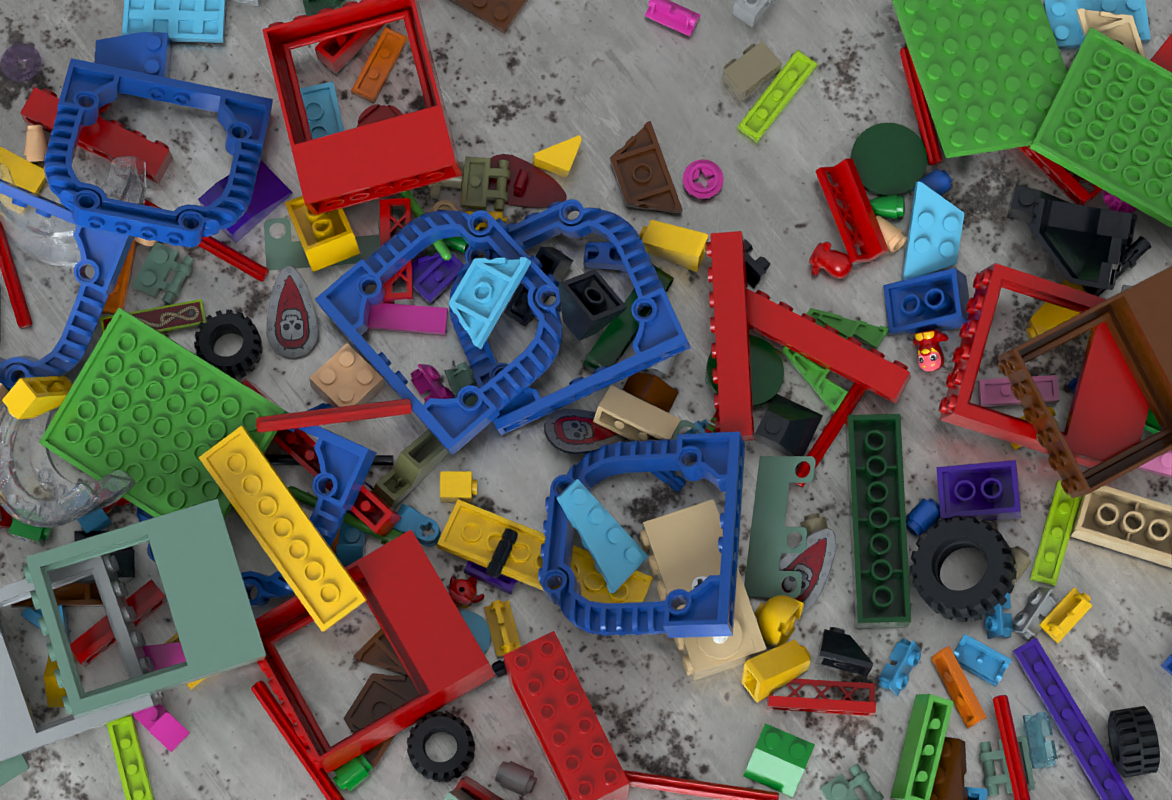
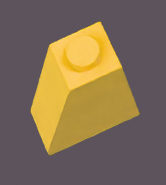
M650 220L648 227L643 226L639 234L648 253L698 272L707 251L706 242H708V234L655 220Z
M1066 279L1062 283V285L1085 292L1082 285L1069 283ZM1045 302L1029 320L1028 328L1026 329L1027 336L1030 340L1080 313Z
M794 639L744 662L741 683L758 703L809 670L811 655L804 645L800 646Z

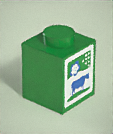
M17 508L9 534L15 539L44 546L45 541H49L51 538L53 526L48 517Z

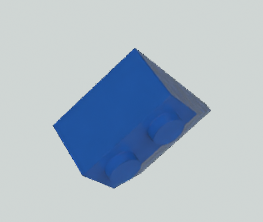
M140 32L96 40L94 63L170 78L172 43L168 33Z
M957 268L883 285L890 335L918 333L939 329V331L960 328L964 322H967L969 314L966 312L969 301L967 277Z

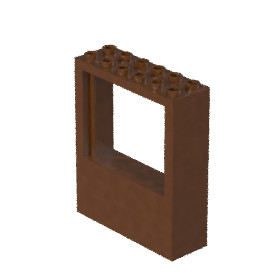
M1172 266L997 356L1000 361L998 362L1000 371L1009 378L1014 397L1021 401L1026 420L1033 424L1037 432L1036 439L1043 448L1045 447L1050 456L1048 457L1050 466L1060 475L1062 479L1061 486L1064 492L1070 495L1071 498L1090 494L1172 449ZM1105 322L1155 416L1161 431L1082 473L1025 363Z

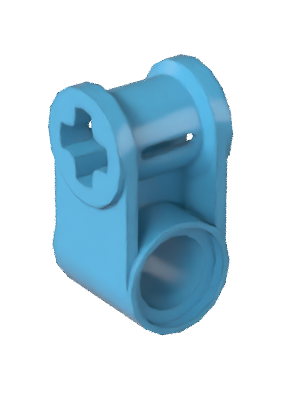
M401 504L397 513L402 518L391 530L396 529L402 533L412 530L420 544L426 547L437 545L441 536L437 522L414 508ZM432 528L434 534H428L425 537L423 531H429Z

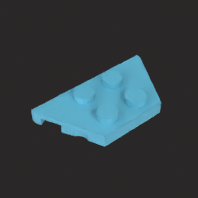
M916 182L901 280L919 277L957 264L964 212L922 182Z
M520 257V259L507 260L506 258H495L493 260L474 258L450 299L449 306L459 318L463 328L468 332L473 344L479 349H482L530 266L531 261L526 257Z

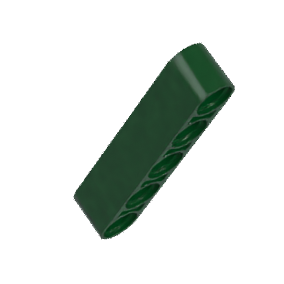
M653 264L665 292H667L674 281V277ZM635 288L624 302L627 309L610 322L585 358L582 366L591 372L599 367H610L618 363L636 337L639 325L631 311L632 304L638 299ZM644 308L640 312V316L648 317L652 313V309Z

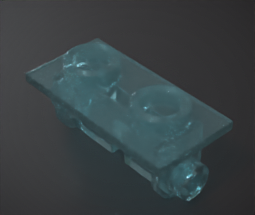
M1039 712L1036 715H1023L1024 732L1027 737L1032 769L1050 768V766H1055L1056 760H1058L1054 740L1047 742L1045 740V737L1053 735L1050 716H1047V712Z

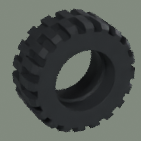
M960 515L952 516L951 522H947L944 518L938 521L939 526L934 530L930 526L925 531L927 534L926 538L919 537L916 542L918 551H912L911 560L914 562V565L910 566V573L914 578L912 582L921 598L937 614L940 613L949 620L956 618L958 622H967L968 618L977 621L982 619L981 614L987 612L990 616L995 613L994 607L998 603L1003 606L1007 601L1005 598L1006 593H1012L1014 589L1012 580L1016 579L1017 574L1014 568L1016 564L1015 557L1002 534L996 528L994 529L990 523L985 520L979 522L973 516H967L966 520H963ZM961 548H976L983 552L987 559V568L984 576L976 585L965 590H951L942 583L940 570L943 562L952 552Z

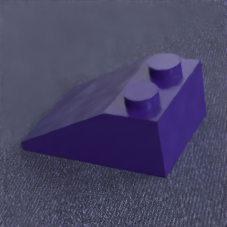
M262 160L259 163L252 199L246 213L233 226L222 229L235 244L293 194ZM229 175L215 183L198 198L201 206L206 207L222 195L228 183Z
M1016 460L936 467L941 520L944 518L945 520H952V516L959 515L963 520H966L967 516L976 517L977 520L1022 518Z

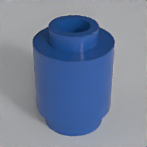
M936 168L918 182H922L942 196L951 190L950 183H952V179L945 170L940 171Z
M922 498L906 516V529L916 537H920L922 534L925 535V531L941 518L940 505L931 498L928 500Z

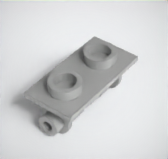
M1038 587L1030 594L1029 602L1025 608L1015 616L1014 624L1012 625L1013 632L1022 633L1021 637L1030 641L1032 638H1036L1041 630L1039 624L1042 622L1038 616L1041 615L1045 618L1058 605L1057 600L1059 598L1051 593L1053 591L1051 588Z

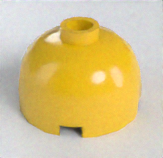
M786 595L771 597L766 604L761 602L754 615L758 618L757 623L763 640L774 648L787 643L796 629L793 627L796 619L800 620L804 603Z

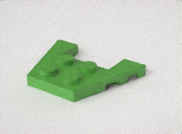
M810 308L807 312V315L816 319L815 323L824 328L825 325H829L839 331V336L845 339L848 336L855 337L876 350L889 331L884 326L878 327L867 324L864 321L846 319L841 315ZM785 346L782 353L827 407L835 413L848 391L826 378L830 372L829 369Z

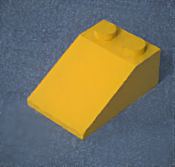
M303 195L284 202L312 272L361 254L343 208L314 216L305 205Z

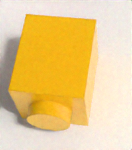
M440 471L441 503H456L458 499L466 503H472V496L478 493V480L473 479L472 471Z

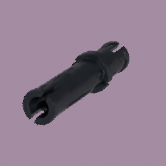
M1139 236L1126 249V258L1133 252L1134 255L1123 264L1120 272H1115L1114 279L1117 280L1126 270L1136 266V261L1152 247L1146 238ZM1089 286L1085 287L1087 293L1098 297L1106 290Z

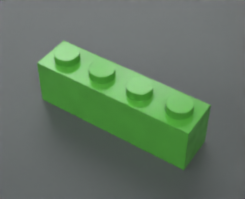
M916 694L891 799L930 800L953 701L932 694Z

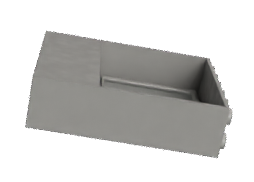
M110 553L49 571L48 575L53 589L93 575L129 679L155 671L150 656L146 657L143 650L146 642L142 632H137L134 624L137 621L136 613L132 606L128 607L125 596H128V591L124 581H119L116 571L119 570V565L114 555L110 556ZM25 578L0 587V609L31 598L30 591L35 590L33 582L28 584ZM0 622V762L162 703L163 691L76 719L73 715L37 727Z

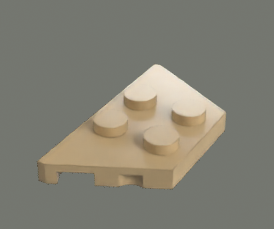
M1083 8L1075 10L1084 36L1089 28L1092 27L1146 58L1132 15L1113 14L1111 12H1099Z

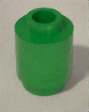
M361 754L335 769L333 772L336 776L332 779L342 791L346 788L352 791L370 775L369 772L373 767Z

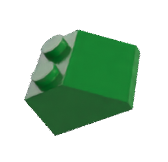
M765 723L743 777L793 798L815 744Z

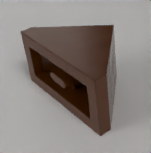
M641 372L628 377L623 388L625 392L668 413L679 393L656 375Z

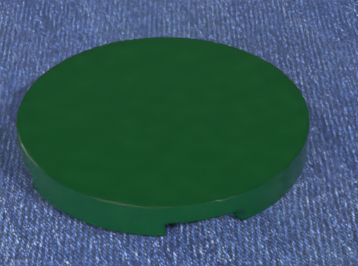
M880 123L867 128L856 139L851 151L850 158L854 161L864 189L879 197L898 194L899 196L911 192L916 182L923 178L927 167V152L922 140L914 131L897 123Z
M749 335L753 407H757L770 402L779 392L784 378V365L779 353L770 343L759 337ZM711 351L706 364V377L714 393L718 394V384L713 382V368H717V358H712Z

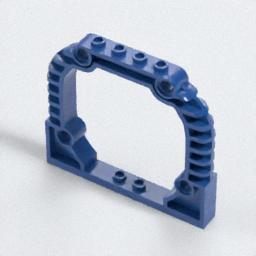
M71 58L44 159V172L48 186L59 197L61 204L70 211H73L72 218L80 226L93 230L113 232L119 235L143 238L149 241L169 243L174 246L195 247L201 243L203 237L216 235L219 233V230L233 226L246 213L253 195L270 121L273 99ZM118 92L217 112V121L226 130L225 149L230 155L234 156L228 183L222 195L210 205L204 207L187 204L178 207L174 211L107 198L105 192L98 186L80 182L72 168L83 126H90L96 123L99 108L115 101Z
M0 179V193L13 198V204L24 208L30 205L37 208L36 213L47 218L53 215L77 225L73 236L78 244L82 259L74 267V276L81 283L62 336L52 352L40 360L26 355L7 360L0 357V383L10 391L18 381L17 372L19 370L25 373L26 378L60 377L71 371L82 360L90 345L110 293H113L134 237L80 226L72 218L73 211H70L64 205ZM89 264L95 270L92 278L87 277L85 269Z
M570 199L564 202H554L545 211L531 213L517 224L510 223L506 225L509 228L507 233L512 239L518 237L525 245L526 249L524 251L560 234L568 238L577 239L591 233H596L610 241L618 251L636 290L638 299L632 304L631 311L639 328L632 344L636 355L610 367H599L593 371V375L586 378H575L569 382V386L543 398L537 389L527 387L520 395L499 411L500 415L493 420L496 429L501 435L691 348L639 234L624 218L600 208H584L579 201ZM578 211L579 215L573 220L568 219V215L571 212ZM471 246L468 247L465 253L467 263L457 274V278L451 288L450 299L474 258L481 254L486 255L485 258L488 260L498 258L490 249L479 250ZM449 306L454 330L474 373L473 376L476 383L481 388L509 364L498 362L488 338L482 349L476 347L468 332L459 322V318ZM644 308L652 309V313L648 317L640 316V312Z
M437 210L420 215L418 218L410 221L390 240L386 241L383 246L372 253L365 261L361 259L315 298L319 307L399 397L410 400L411 410L452 456L500 415L499 411L546 372L554 362L562 342L559 282L552 274L546 275L541 270L543 265L534 255L529 257L524 252L526 247L518 237L512 239L507 233L509 228L500 218L495 220L488 212L482 210L476 211L471 215L463 211ZM483 222L488 224L485 230H476L478 224ZM459 236L474 249H490L498 258L515 260L520 259V257H526L529 259L531 264L520 282L529 291L527 295L528 304L533 315L539 321L535 338L524 352L481 388L468 385L461 388L457 398H430L426 403L422 404L407 388L408 380L399 370L394 373L389 366L392 363L383 352L377 354L361 336L368 330V317L371 305L380 303L385 297L384 283L423 249L440 239ZM369 285H376L377 288L373 293H365V289ZM547 296L556 297V301L551 305L543 303ZM470 396L478 398L477 403L473 406L465 405L467 398Z
M320 426L297 428L318 438L314 449L318 456L321 473L316 475L312 483L313 491L318 496V500L310 520L331 547L347 510L351 511L377 452ZM332 480L333 489L327 493L325 490L326 484ZM137 507L136 513L139 522L154 518ZM149 543L147 548L148 555L155 562ZM279 570L270 576L254 571L241 573L250 605L253 607H263L270 599H279L294 594V591ZM256 587L258 593L256 598L252 600L250 593Z
M740 431L678 434L677 440L663 439L661 441L647 440L640 442L634 440L632 442L618 441L610 445L605 444L595 452L590 451L586 453L577 465L573 464L567 475H559L552 481L550 496L546 497L545 501L548 516L547 520L543 522L545 544L541 545L543 565L538 570V579L550 602L558 605L563 615L574 626L590 634L603 636L657 635L667 633L669 638L733 636L745 442ZM681 471L684 478L688 481H698L704 477L712 482L721 492H726L724 513L720 514V526L723 529V537L718 539V549L721 553L720 575H709L699 586L690 592L684 589L673 590L666 596L665 601L600 603L589 601L581 596L580 583L571 569L574 528L557 500V497L574 480L578 479L591 493V488L609 476L634 472ZM561 585L559 588L554 589L555 586ZM680 605H685L684 608L677 610Z

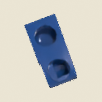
M590 242L585 244L583 262L585 267L621 270L622 273H628L618 251L611 242Z

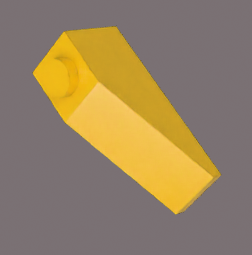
M66 376L20 378L2 401L8 407V411L13 417L17 419L34 418L61 406L73 384Z

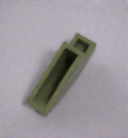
M428 429L400 452L393 469L375 483L373 491L393 509L447 456L448 450Z

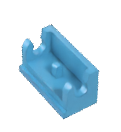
M966 634L962 636L953 652L962 669L995 687L1001 681L1005 670L1012 661V659Z

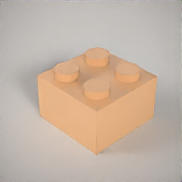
M348 343L309 377L311 388L333 408L366 404L384 388V378Z

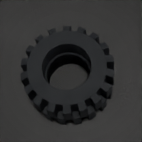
M226 309V314H222L221 310L216 311L217 316L212 318L211 315L205 317L207 322L203 323L201 321L198 326L200 331L195 332L196 342H194V348L196 349V354L234 379L239 374L242 378L246 376L245 371L249 369L252 372L255 369L254 363H259L261 359L259 356L263 349L261 337L255 324H253L248 316L245 318L243 313L237 311L234 314L232 310ZM233 333L243 338L242 347L234 355L220 356L214 352L216 341L225 334Z
M1145 706L1111 711L1108 718V738L1117 771L1123 778L1157 773L1160 764V748L1156 727L1148 709Z
M438 711L437 714H426L424 719L421 720L420 718L416 721V726L411 728L409 738L407 737V753L412 765L424 778L432 779L434 782H449L455 777L459 778L464 771L470 768L469 765L474 759L475 743L469 726L464 723L463 719L457 718L449 712L444 714L442 711ZM438 732L451 734L457 742L456 753L445 762L431 760L425 751L427 740Z

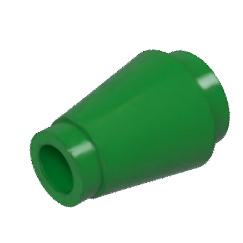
M893 194L869 199L875 216L893 219L905 216L904 196Z

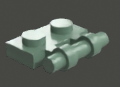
M155 242L132 287L155 299L159 292L163 291L165 294L162 301L171 305L173 299L179 296L181 292L180 287L185 277H189L192 272L191 266L195 260L186 255L182 263H177L176 261L180 256L178 251ZM171 270L176 272L171 283L165 282Z
M1019 736L1017 741L1028 791L1035 789L1027 740L1026 736ZM1001 739L998 740V751H992L990 741L980 743L981 753L979 758L980 762H983L986 777L983 780L984 786L988 788L989 796L1000 795L998 784L1003 783L1006 784L1007 794L1013 793ZM1001 759L1004 774L996 775L994 760Z
M858 763L849 769L855 777L850 782L847 781L842 773L820 788L826 800H860L853 790L859 785L867 795V800H882L884 798L880 791L877 792L869 781L870 776L867 771L863 772Z

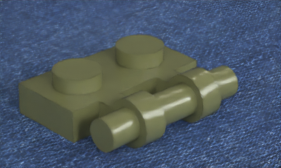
M465 156L461 208L486 210L487 200L495 201L494 210L504 211L505 202L508 201L506 186L507 181L510 180L509 161L499 160L498 168H491V158ZM490 178L497 179L496 190H489Z

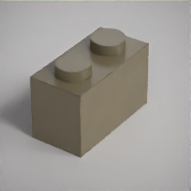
M763 41L757 45L752 44L747 47L743 52V56L737 60H730L723 68L722 80L740 101H743L781 70V61Z

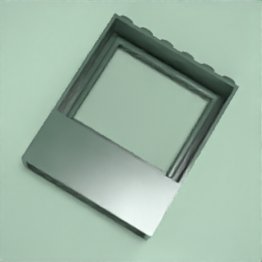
M218 499L25 557L27 564L22 565L27 583L33 582L35 590L30 591L36 610L41 608L43 614L42 617L38 618L43 636L49 634L51 643L46 644L51 662L57 661L59 667L58 670H54L59 688L65 687L67 696L62 697L67 715L73 713L75 719L263 660L266 657ZM149 541L186 661L84 693L48 572Z

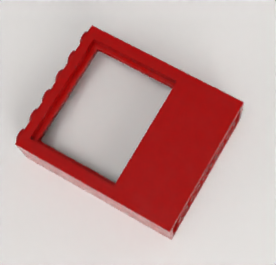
M367 0L359 3L351 1L343 4L341 8L334 10L332 8H325L318 11L316 15H300L295 17L293 21L287 23L274 22L268 26L269 28L262 29L304 203L314 216L463 176L418 0ZM404 19L426 109L312 139L291 50Z
M994 263L980 273H977L974 278L973 288L976 289L973 298L969 299L966 307V312L969 314L967 322L962 324L959 332V337L962 340L960 347H957L953 354L952 362H955L953 372H950L946 379L945 386L948 387L946 397H943L939 404L938 411L941 412L939 420L1048 454L1045 447L1043 448L1036 439L1037 432L1033 424H1030L1027 420L970 403L1001 287L1079 313L1106 299ZM1105 322L1091 329L1064 432H1061L1077 464L1089 468L1139 443L1149 411V405Z
M412 530L407 531L348 565L345 569L367 598L368 606L418 691L419 696L330 747L274 646L276 642L313 622L314 619L297 596L255 619L266 653V657L263 660L257 661L267 678H272L268 683L279 700H284L280 705L286 716L290 718L293 724L297 723L293 726V729L305 747L309 745L305 750L312 763L316 765L317 769L323 768L327 774L413 725L420 718H425L426 714L437 711L495 677L487 658Z
M555 631L503 655L509 685L565 800H628L630 783Z

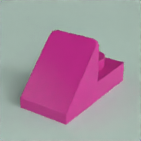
M161 704L133 714L171 753L190 734Z

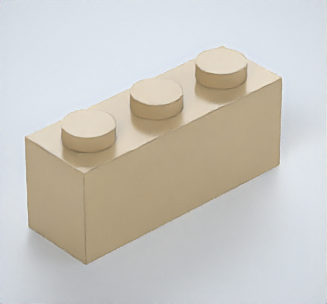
M610 385L600 402L593 422L632 441L638 440L639 442L647 440L661 441L663 439L672 440V436L681 419L673 416L671 413L665 412Z

